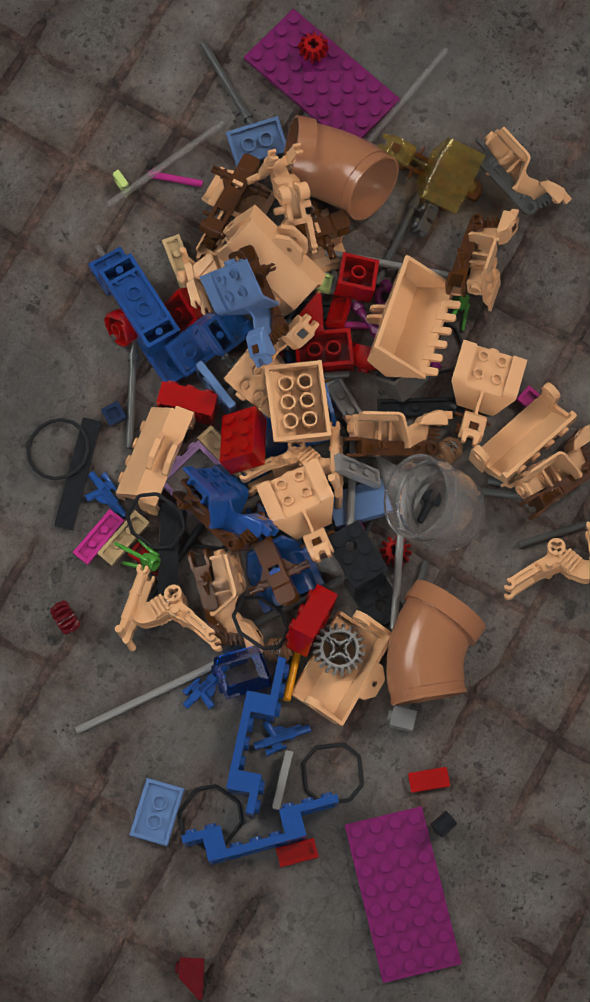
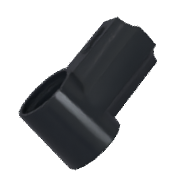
M444 811L431 823L435 833L442 838L457 825V822L447 811Z

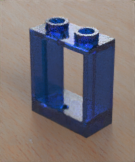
M250 646L214 657V663L211 666L214 677H218L219 691L221 694L224 693L226 700L247 693V690L254 692L271 686V676L261 649L257 646ZM252 657L259 677L229 685L222 666Z

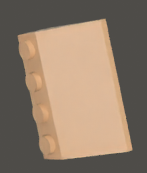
M322 360L264 366L273 441L316 442L330 440L332 434Z

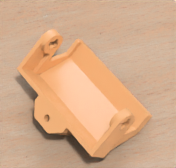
M254 205L232 220L223 230V233L228 238H231L215 254L223 262L229 260L230 253L244 246L252 245L257 253L260 265L275 264L272 267L276 266V270L269 272L266 279L276 301L279 300L278 306L283 317L293 312L312 291L322 285L326 274L306 255L308 239L295 226L284 224L277 226Z
M547 382L541 388L542 393L482 447L476 445L471 450L469 460L481 473L485 471L487 474L506 483L516 473L520 475L527 468V463L530 461L535 462L541 456L540 452L544 448L548 450L555 443V438L558 436L563 437L569 431L568 427L575 422L578 415L573 410L568 413L557 405L560 393L554 385Z
M176 406L175 409L151 407L146 421L143 420L141 423L139 438L136 437L133 442V453L128 455L125 465L127 467L125 472H121L118 483L120 484L116 491L118 499L124 500L125 497L135 499L141 493H162L188 429L193 430L195 426L194 412ZM141 497L138 500L142 511L158 516L160 507L157 505L159 497Z
M358 610L355 611L352 618L342 611H337L330 626L333 630L334 623H337L338 628L341 629L342 623H345V630L352 626V634L355 631H359L356 638L363 637V641L359 642V645H365L364 649H360V651L365 652V656L358 657L363 662L361 664L355 662L358 668L355 670L350 667L351 674H348L344 669L343 676H340L339 670L333 676V669L325 673L326 665L321 669L319 668L322 661L315 662L314 659L319 654H313L293 687L292 692L293 697L333 724L340 726L344 725L359 698L366 700L376 697L385 681L384 669L379 662L388 648L392 632L367 614ZM340 634L331 635L337 641H343L347 638ZM325 640L323 651L327 657L331 653V648ZM351 642L347 646V652L350 654L349 656L353 659L354 646ZM346 643L340 647L335 645L336 649L332 656L338 652L343 653L342 649ZM334 658L330 661L337 665L347 664L341 658Z

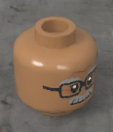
M448 436L437 444L438 451L435 454V458L440 463L450 465L462 456L463 445L455 437Z
M270 638L268 643H265V646L279 645L282 638ZM286 639L280 649L264 650V655L271 663H277L278 657L286 658V662H288L290 656L294 655V651L286 647L288 641Z

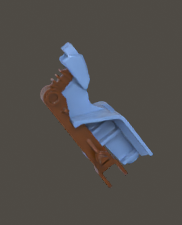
M247 245L230 253L229 260L224 262V267L200 276V280L214 311L218 315H252L254 330L248 332L246 341L249 356L253 359L257 368L264 364L268 365L273 362L271 356L276 353L274 345L277 344L276 342H279L278 338L287 335L289 325L285 322L278 306L279 300L276 301L266 279L269 272L276 270V266L272 267L275 264L260 265L254 247Z

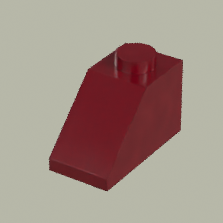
M180 957V962H176L175 974H179V979L198 1000H203L205 959Z

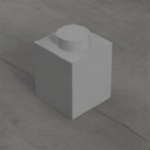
M394 706L393 711L389 710L387 722H390L389 728L412 733L417 711Z

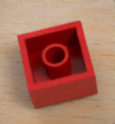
M343 252L338 267L334 295L351 297L354 300L370 303L375 292L380 260Z

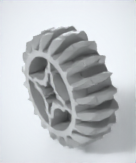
M334 623L333 630L330 625H327V632L323 629L320 630V634L323 637L316 636V640L319 643H313V647L318 649L313 650L312 654H319L314 659L315 662L322 661L319 665L320 669L324 665L327 666L325 673L333 669V676L337 674V670H339L340 676H343L344 669L348 674H351L350 667L356 670L358 666L355 662L359 664L363 662L358 656H365V652L360 651V649L365 648V645H359V642L363 641V637L357 639L356 636L359 631H355L352 634V626L345 630V623H342L341 629L338 628L337 623ZM340 634L347 638L343 641H337L331 635ZM325 640L331 648V653L327 657L323 651ZM351 642L354 646L353 659L349 656L350 654L347 652V646ZM346 643L342 649L343 653L338 652L332 656L336 649L335 645L340 647ZM334 658H341L347 664L337 665L330 661Z

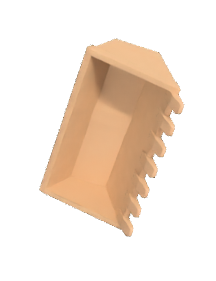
M408 255L404 257L403 263L398 270L386 304L370 306L372 314L367 315L366 321L371 324H378L379 327L367 361L385 377L425 379L426 376L438 375L439 370L429 366L431 362H442L443 356L435 354L434 351L435 349L447 348V341L438 339L440 335L449 336L452 333V329L443 327L444 322L456 321V315L447 312L448 309L460 308V301L452 300V297L461 296V288L453 286L450 295H446V279Z

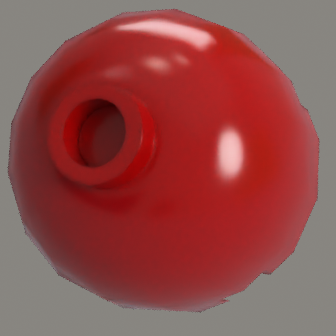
M121 308L109 312L104 317L107 332L109 335L114 334L117 338L114 341L119 346L126 347L138 337Z
M352 342L354 366L359 367L358 371L369 374V370L376 371L377 369L367 361L371 347Z

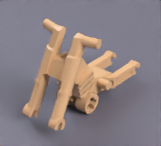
M301 143L292 144L290 150L281 159L276 156V149L268 150V156L264 159L258 173L246 178L247 184L250 185L265 179L270 174L273 196L277 198L281 207L273 209L274 215L283 214L284 219L281 224L296 226L305 224L309 251L311 254L317 253L316 248L318 245L316 243L312 217L307 215L305 208L311 207L309 199L310 189L306 181L300 182V179L294 173L291 174L293 167L291 164L295 162L298 155L303 154V150H300Z
M337 421L335 427L330 422L332 434L329 446L330 458L321 457L311 446L306 447L305 442H288V450L285 453L266 459L265 465L243 471L245 476H239L243 483H247L269 470L272 471L247 484L249 488L248 497L258 492L256 485L267 480L272 481L282 476L285 472L304 466V463L318 458L327 481H330L334 489L335 508L340 509L342 507L344 476L335 472L334 462L335 454H343L344 441L342 440L343 437L340 436V422Z
M587 522L585 539L588 542L590 553V522ZM553 538L548 543L546 556L535 561L512 577L507 578V583L511 584V586L504 585V590L511 594L505 593L504 598L512 600L517 594L544 578L551 579L557 573H561L568 580L571 579L581 584H589L590 557L589 560H584L576 552L572 551L571 548L565 549V542L562 539Z
M138 564L136 568L137 575L131 590H129V596L121 615L120 624L115 626V631L122 638L130 651L136 650V645L132 638L138 626L148 629L159 625L163 626L168 621L174 620L182 627H187L194 631L215 652H221L223 648L220 645L216 646L221 644V641L214 635V629L210 628L188 608L189 601L179 586L170 585L165 589L164 596L159 594L158 597L156 596L150 602H147L150 591L157 583V580L154 576L150 580L148 576L150 569L148 566H145L143 570L141 564Z

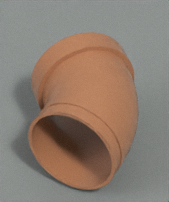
M299 115L294 117L288 132L283 156L287 154L286 152L290 150L292 144L301 143L300 150H303V154L298 155L295 162L291 164L293 166L291 174L294 173L300 179V182H307L310 189V197L324 201L341 211H346L354 220H364L378 211L386 202L396 184L399 173V164L396 158L359 136L335 127L317 123L315 118Z
M418 579L404 597L406 603L397 617L389 640L386 675L391 706L420 703L467 693L464 682L466 652L469 646L476 644L486 629L482 619L458 598L430 582Z

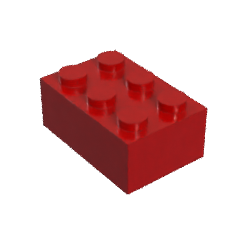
M340 328L315 332L314 336L307 343L295 350L296 363L322 360L323 372L354 371L351 329Z
M162 381L156 401L157 407L175 409L176 406L192 411L195 414L196 423L214 427L219 400L218 394H215L212 390L205 389L202 391L192 385H186L185 387L178 385L175 381Z
M256 406L222 416L219 462L230 474L265 465L267 418Z
M317 584L314 590L310 589L306 596L305 604H301L296 619L293 618L289 625V631L285 637L288 639L287 648L307 658L313 643L316 642V636L320 635V630L324 628L332 614L338 597L337 593Z

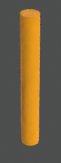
M295 651L283 700L288 702L291 700L301 657Z

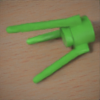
M467 294L465 297H452V300L460 301L461 303L460 308L454 309L452 314L456 315L458 311H463L464 309L461 326L462 332L465 330L470 307L468 303L470 296Z
M138 539V542L149 553L141 555L118 542H114L115 546L139 558L143 570L145 566L149 567L150 572L158 569L161 563L160 554ZM125 561L122 562V565L137 568L138 565Z

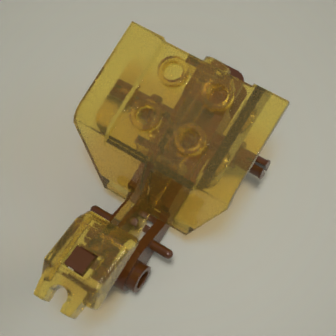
M383 134L382 137L387 140V144L384 146L378 144V147L396 158L399 170H409L407 179H410L412 173L419 175L416 182L419 197L440 206L438 209L444 212L448 210L454 214L457 213L465 198L472 202L479 200L483 192V186L481 182L476 180V175L486 156L485 154L454 139L447 138L434 148L429 158L422 155L425 146H422L418 153L416 152L417 147L396 135ZM415 164L420 167L414 168L412 165Z

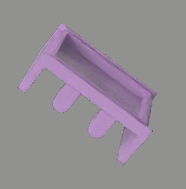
M199 440L196 443L192 442L182 456L176 457L164 489L171 496L174 491H183L187 494L188 490L180 481L190 478V476L183 470V467L193 466L195 469L213 468L214 465L221 463ZM186 510L187 513L191 516L192 513L189 510Z

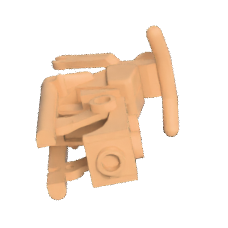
M225 237L226 242L228 243L231 238ZM181 247L179 253L185 270L177 271L178 276L176 278L183 285L186 284L191 306L197 308V302L201 306V313L203 315L207 313L206 310L212 313L213 308L210 305L200 276L224 267V262L212 253L195 262L188 257L186 248Z

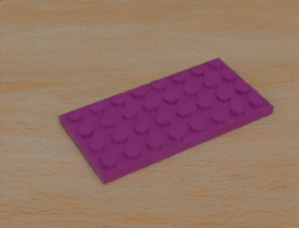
M294 8L244 56V61L311 118H315L317 123L344 130L361 138H364L400 102L398 96ZM315 31L317 36L322 34L323 39L328 40L329 51L326 52V58H321L320 63L314 60L312 64L310 59L304 61V56L299 55L298 44L301 43V37H306L307 32L313 35Z
M422 806L345 824L382 982H391L462 964Z

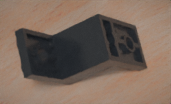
M356 520L328 537L334 549L332 554L344 572V585L359 610L382 626H386L391 620L393 588L387 580L389 569L359 520ZM354 542L357 548L355 551H348L345 547L346 544ZM383 601L386 604V608L379 611L375 608V603ZM401 601L399 604V613L403 608V604L401 603Z

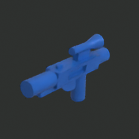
M94 471L90 472L88 477L98 489L85 495L87 501L90 502L97 499L101 504H107L114 513L119 514L122 519H125L126 510L119 503V499L115 498L110 491L111 489L116 491L118 488L110 480L107 472L101 475L105 480L104 483Z
M223 663L214 673L208 675L201 685L198 683L201 680L198 677L191 685L183 689L182 692L186 696H188L191 690L193 691L182 703L183 706L188 709L201 697L208 709L213 708L215 704L211 697L215 693V686L226 676L224 673L229 667Z
M267 720L263 723V726L270 737L253 744L255 750L272 746V749H265L268 757L277 751L287 748L286 744L282 745L281 742L294 740L297 736L311 732L309 724L305 726L298 724L289 728L283 726L273 727L271 722Z

